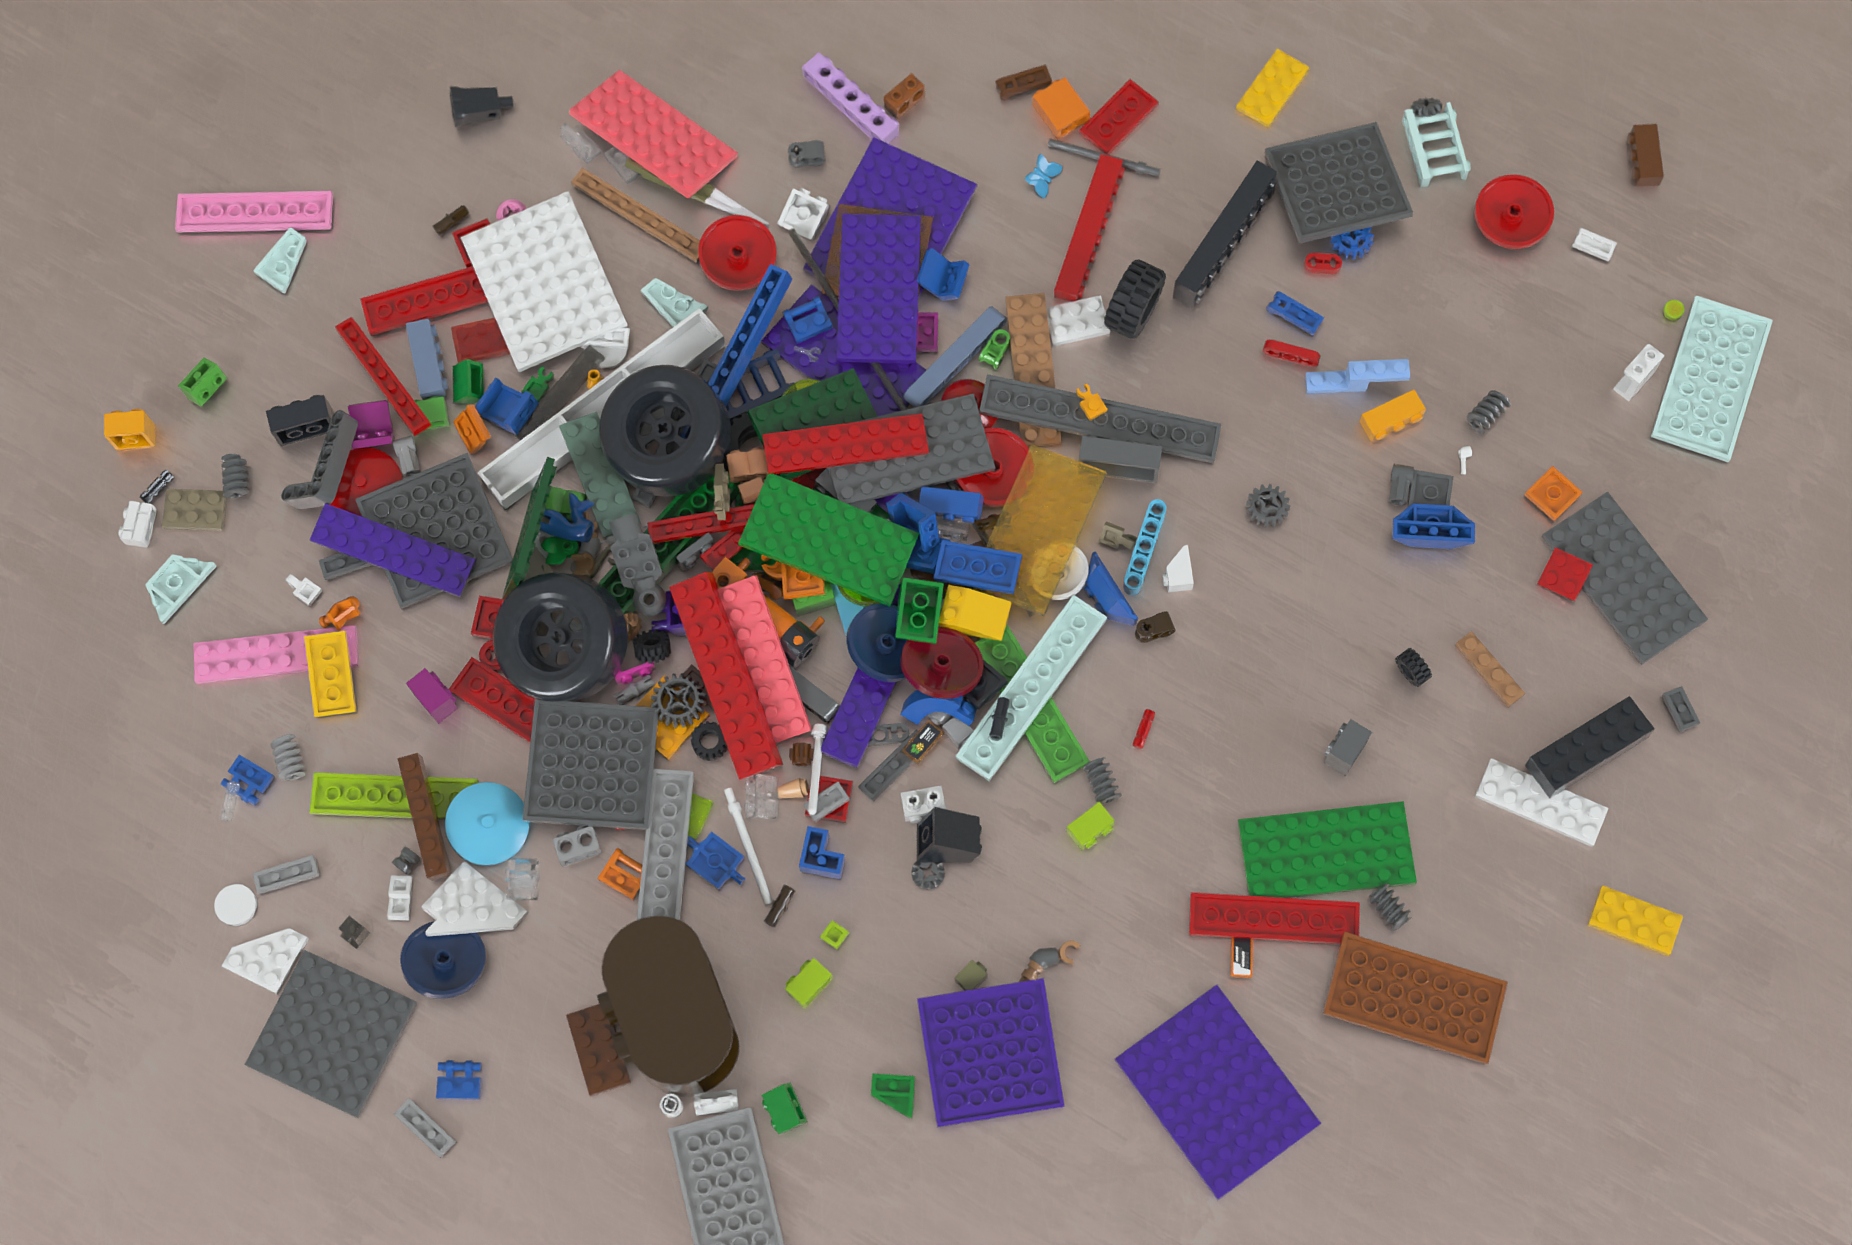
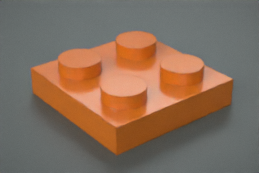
M1552 466L1524 495L1555 522L1583 492Z

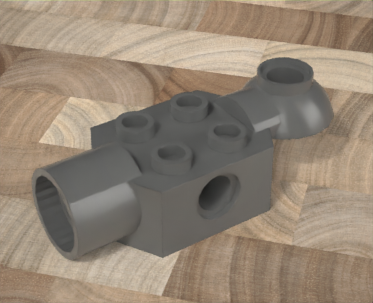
M636 513L609 522L615 539V543L610 548L623 586L635 590L633 595L634 607L645 616L659 614L665 608L667 599L663 588L656 584L664 573L651 535L642 532ZM651 593L654 595L655 601L652 605L645 604L644 597L646 594Z

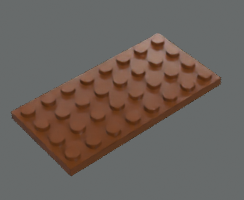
M1344 932L1322 1014L1476 1062L1488 1064L1508 982Z

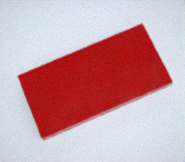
M1129 79L1079 130V133L1103 153L1109 155L1158 106L1159 101Z

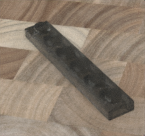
M588 345L542 398L518 435L513 434V436L521 441L560 412L586 382L588 372L592 369H597L605 360V357Z

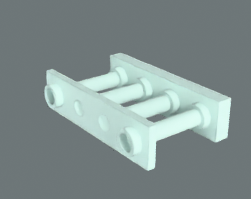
M1446 103L1443 113L1429 117H1417V115L1414 116L1413 109L1405 110L1402 120L1420 187H1427L1433 176L1459 171L1462 180H1465L1468 172L1471 170V166L1464 154L1455 121L1456 111L1452 109L1451 103ZM1446 120L1448 130L1426 134L1419 133L1418 126L1421 124ZM1448 137L1451 138L1453 147L1426 151L1422 146L1423 142ZM1455 154L1458 163L1431 168L1428 167L1427 161L1431 158Z

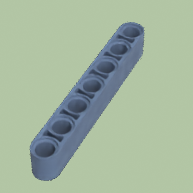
M990 306L906 391L903 399L914 408L927 405L989 342L993 333L1002 329L1007 322V317L993 306Z

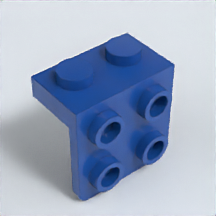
M927 249L917 282L942 301L959 299L970 264L965 260L950 262L934 249Z

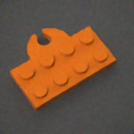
M762 555L761 557L763 561H768L769 559H771L764 555ZM776 561L772 566L762 565L763 570L770 578L782 581L784 599L825 594L824 580L779 561Z

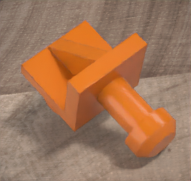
M350 596L334 603L327 612V616L323 615L319 618V624L326 628L333 623L337 630L341 629L347 620L361 614L358 610L359 600L354 596Z

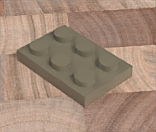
M166 489L162 519L163 529L223 531L227 498L223 497L224 492L216 490Z

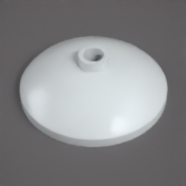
M1055 542L1042 547L1032 557L1028 568V576L1033 589L1042 597L1051 600H1064L1077 594L1084 587L1089 573V565L1084 553L1076 546L1065 542ZM1063 574V575H1064L1063 578H1061V579L1057 578L1058 575Z

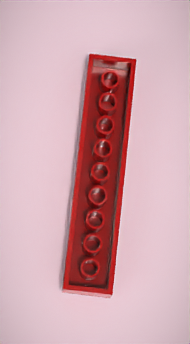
M704 572L670 586L671 594L739 780L751 778L783 765L750 672L717 590L719 588L714 574Z

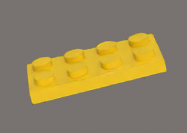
M1277 48L1236 105V110L1269 128L1306 76L1310 67Z
M346 631L304 636L314 717L357 712Z
M1602 885L1588 926L1669 956L1683 916Z

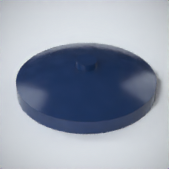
M879 603L862 609L851 621L846 636L848 652L856 666L866 675L884 682H897L906 679L901 668V655L907 640L895 638L898 606L892 604L889 607Z
M435 921L422 925L410 934L401 950L400 964L406 982L416 992L437 999L456 997L470 990L481 978L486 965L485 947L480 936L476 932L427 936L425 931Z

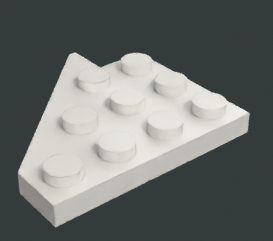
M465 861L422 905V909L436 920L425 931L427 936L511 930L527 915V911Z

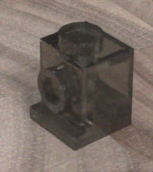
M348 916L338 928L343 932L340 936L356 949L370 934L365 927L351 916Z

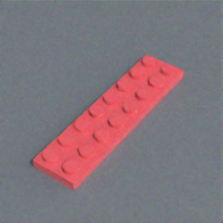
M757 575L717 589L750 672L775 743L811 731L810 722Z

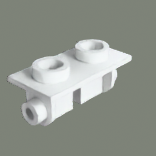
M737 1089L694 1095L696 1116L739 1110Z

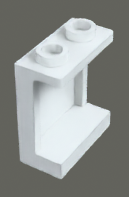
M1647 344L1624 370L1625 376L1613 390L1630 401L1655 373L1664 355L1650 344Z

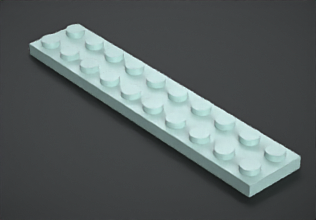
M1073 595L999 696L1010 700L1006 716L1008 721L1005 722L1002 739H995L989 736L993 722L992 715L995 714L997 705L996 700L955 758L990 781L1106 622L1107 617Z

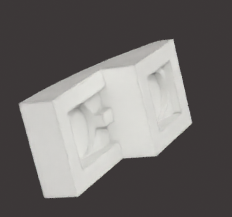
M391 875L387 918L388 920L409 921L412 876Z

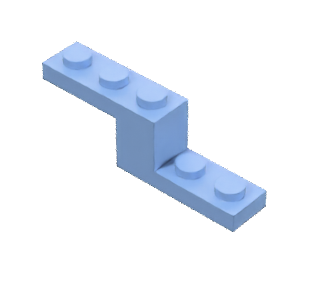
M1409 359L1349 361L1346 371L1306 372L1307 394L1366 391L1369 382L1409 381Z

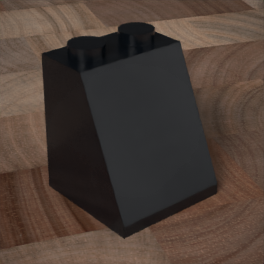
M934 807L917 824V862L971 863L982 851V845L980 844L982 831L980 817Z

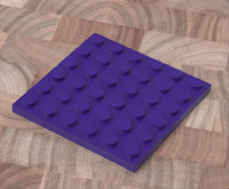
M1044 978L917 998L937 1127L1065 1107Z

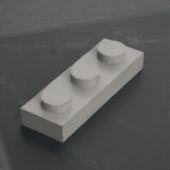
M314 855L253 873L258 894L320 876Z
M410 1098L394 1113L440 1158L456 1142Z

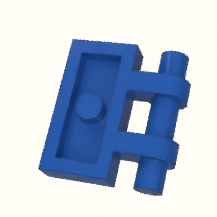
M239 754L227 771L234 777L231 781L224 778L221 786L225 787L227 792L240 796L241 800L245 803H251L255 806L259 802V798L254 796L255 791L257 790L263 794L275 776ZM241 781L249 785L246 790L239 787Z
M454 1060L438 1062V1071H446V1077H437L436 1098L480 1100L481 1078L473 1077V1071H481V1062H473V1060H466L465 1062H454ZM454 1071H465V1077H454Z

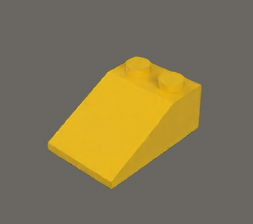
M948 585L939 618V625L957 630L965 635L1002 641L1012 603L969 588Z

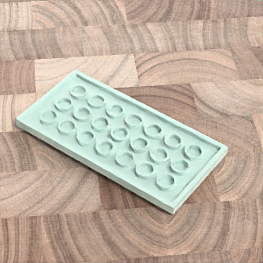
M1695 296L1651 437L1729 462L1773 320Z

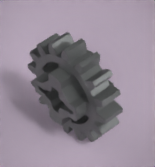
M1262 484L1260 490L1254 488L1253 494L1249 493V501L1246 502V506L1249 507L1247 514H1252L1250 520L1257 519V525L1259 526L1262 522L1265 528H1267L1269 523L1275 527L1276 521L1282 524L1283 518H1287V511L1290 510V505L1287 504L1290 499L1284 498L1286 492L1282 491L1280 493L1279 486L1272 489V484H1269L1268 488H1265Z

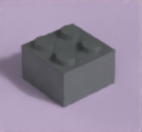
M1350 719L1348 724H1342L1335 737L1337 741L1332 740L1324 754L1327 757L1325 764L1344 776L1347 775L1372 734L1370 730Z

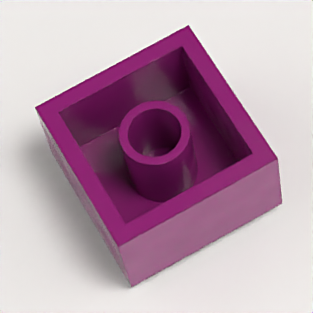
M424 668L406 683L414 696L438 724L458 709L454 704L457 700L451 691L443 685L434 671L429 673Z

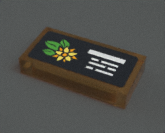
M927 720L903 748L902 753L918 765L944 735V732Z

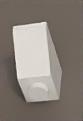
M1188 545L1182 547L1166 567V573L1162 575L1163 585L1167 586L1168 592L1193 589L1194 582Z

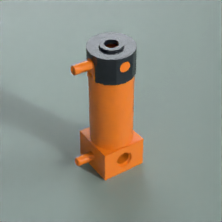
M725 557L711 572L714 574L718 588L720 589L747 579L748 576L744 570L751 564V561L748 558H744L736 566ZM764 594L787 661L796 668L810 656L817 646L820 636L816 632L824 624L825 620L819 616L809 627L802 621L796 620Z

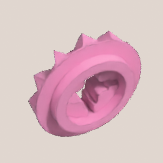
M506 200L497 209V219L500 221L509 217V209L513 213H519L526 210V206L519 200Z

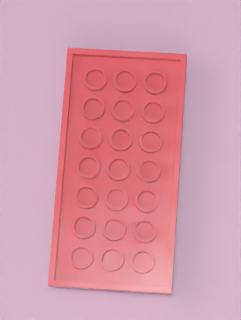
M618 70L574 105L569 112V115L688 199L737 158L738 152L621 70Z

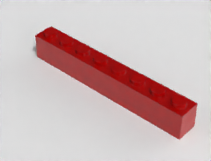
M1100 154L1054 289L1055 298L1073 302L1077 301L1078 297L1082 298L1085 286H1083L1084 280L1088 281L1091 269L1088 268L1090 263H1094L1097 252H1094L1095 247L1100 246L1102 240L1100 233L1107 226L1108 218H1106L1107 212L1111 213L1114 204L1111 201L1113 195L1117 196L1119 190L1118 179H1122L1125 168L1122 167V159Z

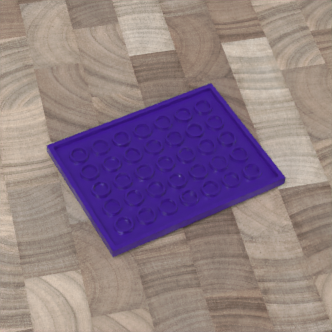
M873 137L803 270L839 287L842 215L878 214L921 215L920 272L927 249L932 248L942 255L977 188V183ZM920 284L918 286V299L924 289Z
M1215 985L1114 1059L1217 1200L1321 1124L1218 985Z

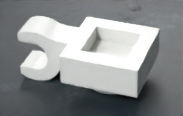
M290 574L285 580L295 589L293 594L308 606H311L322 592L320 587L306 577L301 582Z

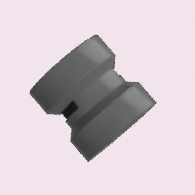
M404 846L401 850V855L396 857L392 864L409 875L412 871V866L417 864L421 858Z

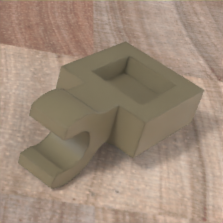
M1106 521L1098 542L1116 549L1119 547V544L1132 549L1137 537L1123 534L1124 528Z

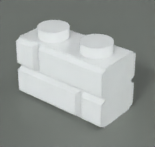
M129 501L128 507H125L123 512L124 525L119 528V537L124 544L146 548L149 546L157 513L154 505Z

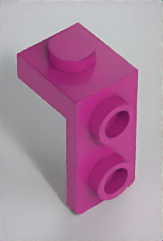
M653 661L652 664L647 662L623 672L620 668L615 679L618 684H628L636 677H645L648 674H652V671L656 670Z

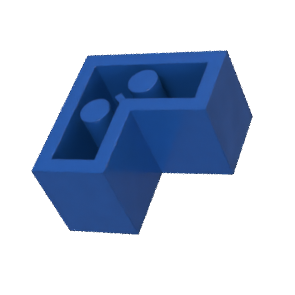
M807 827L799 869L800 872L841 880L845 856L841 853L826 851L829 840L828 830Z

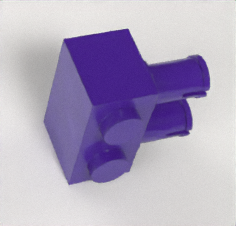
M666 591V605L660 613L666 612L667 619L652 621L651 625H655L651 626L652 632L657 629L659 632L669 631L676 637L684 636L686 632L671 591Z

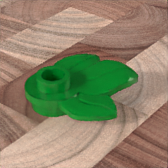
M549 537L541 543L542 549L549 553L545 561L546 565L561 564L566 557L571 558L572 555L577 554L579 551V545L574 540Z

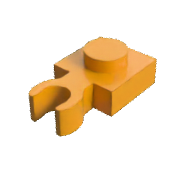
M1085 383L1084 388L1087 392L1082 393L1077 388L1076 393L1083 399L1079 405L1089 421L1107 412L1108 409L1098 393L1092 395L1089 385Z

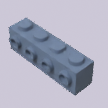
M429 318L406 323L419 393L422 400L429 399L432 396L447 397L446 389L449 388L446 377L443 378L442 376L445 368L443 361L439 360L438 354H441L439 342L435 341V336H438L435 324L432 325Z

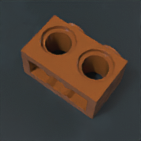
M911 73L883 97L884 108L898 120L925 97V85Z

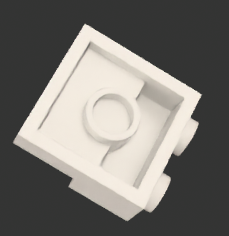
M800 188L799 191L793 189L777 224L810 240H814L820 224L824 222L831 206L826 204L827 199L818 195L815 199L809 196L811 192Z

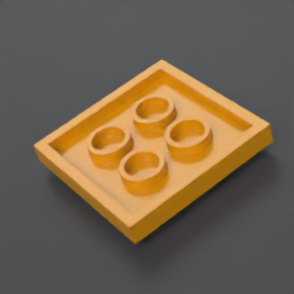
M665 675L659 681L665 683ZM658 682L635 706L652 707L651 704L655 701L651 699V696L656 695L653 691L654 688H660ZM679 687L672 688L675 691L681 690ZM667 694L663 698L664 709L668 707L667 704L670 702ZM674 697L676 702L678 701L680 703H683L682 699L679 700L678 698L676 699ZM689 698L687 700L689 706L692 708L695 701L692 698ZM679 710V711L675 712L674 714H675V715H679V714H684V713H686V712H684V711H682V710ZM704 710L702 714L697 713L700 719L692 718L693 725H690L688 721L685 722V728H682L681 723H678V727L674 728L673 722L666 726L665 720L660 722L658 719L656 750L669 760L691 737L695 727L698 728L699 724L704 723L710 717L707 711Z

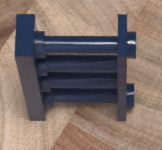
M778 349L766 351L762 356L749 362L743 376L751 373L762 395L757 399H750L740 379L736 388L744 403L735 408L732 407L729 401L726 409L730 417V423L735 417L739 419L741 413H747L752 408L797 391L794 382L786 383L776 362L781 360ZM767 365L770 366L780 386L779 389L772 392L768 391L758 370Z

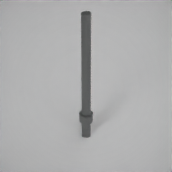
M1051 138L1048 142L1050 147L1099 160L1100 154H1104ZM1122 159V167L1136 170V173H1147L1157 177L1160 175L1161 169L1147 166L1144 162L1139 161L1137 163Z

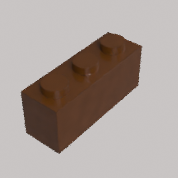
M1657 124L1633 125L1631 132L1627 136L1628 144H1631L1630 161L1634 165V168H1632V178L1635 179L1636 186L1660 185L1664 173Z

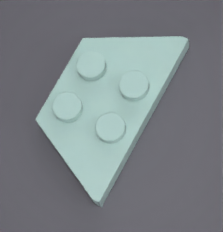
M172 554L145 584L159 615V620L163 624L169 620L216 568L213 562H203L195 558H183L182 556Z

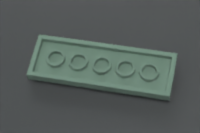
M596 411L561 424L559 428L587 499L594 503L591 509L602 537L605 538L613 535L609 522L624 516L637 514L623 477L610 465L603 452L599 436L600 418Z

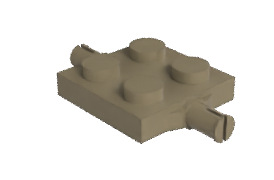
M715 464L714 512L717 514L718 520H726V512H730L728 471H724V464Z

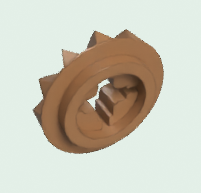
M635 613L624 615L627 629L629 630L628 643L630 640L633 641L638 631L642 628V620Z

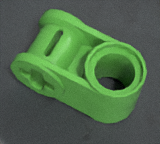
M999 329L993 333L988 344L980 354V362L984 361L992 365L996 370L999 368L1010 347V336L1007 331ZM1000 338L1006 340L1003 344H999L996 341Z

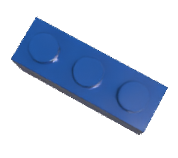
M921 486L919 503L935 512L936 516H941L942 519L954 521L955 518L962 519L965 523H974V521L981 519L984 497L980 493Z

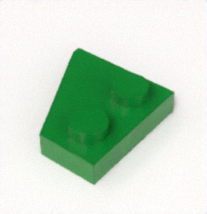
M872 1073L871 1096L904 1116L912 1118L915 1076Z

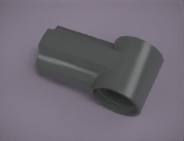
M1393 464L1389 502L1394 505H1406L1414 467Z

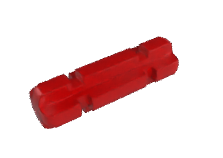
M1149 709L1144 711L1143 719H1141L1136 733L1137 737L1133 741L1134 747L1139 749L1144 747L1146 741L1144 739L1147 738L1152 725L1151 721L1155 717L1154 711Z

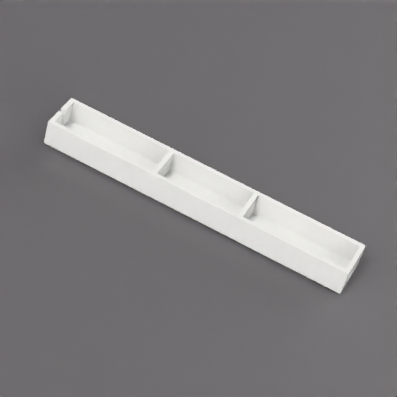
M700 308L477 472L481 481L506 510L533 489L547 457L555 459L553 466L557 467L556 472L572 460L559 425L596 411L599 418H601L603 407L611 392L621 381L638 370L655 365H674L692 371L703 363L704 359L707 360L726 346L724 336Z

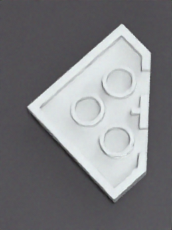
M288 928L232 947L222 967L278 995L309 938Z

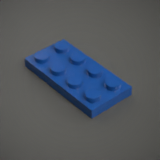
M942 540L934 573V581L1014 594L1022 554Z

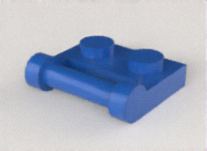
M819 296L794 309L782 311L796 343H800L833 328ZM813 308H817L818 312H815L797 321H793L792 319L793 317L800 315L804 312H807Z

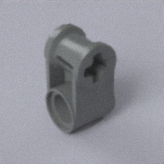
M822 141L795 142L788 147V160L794 167L819 166L825 163L824 143Z

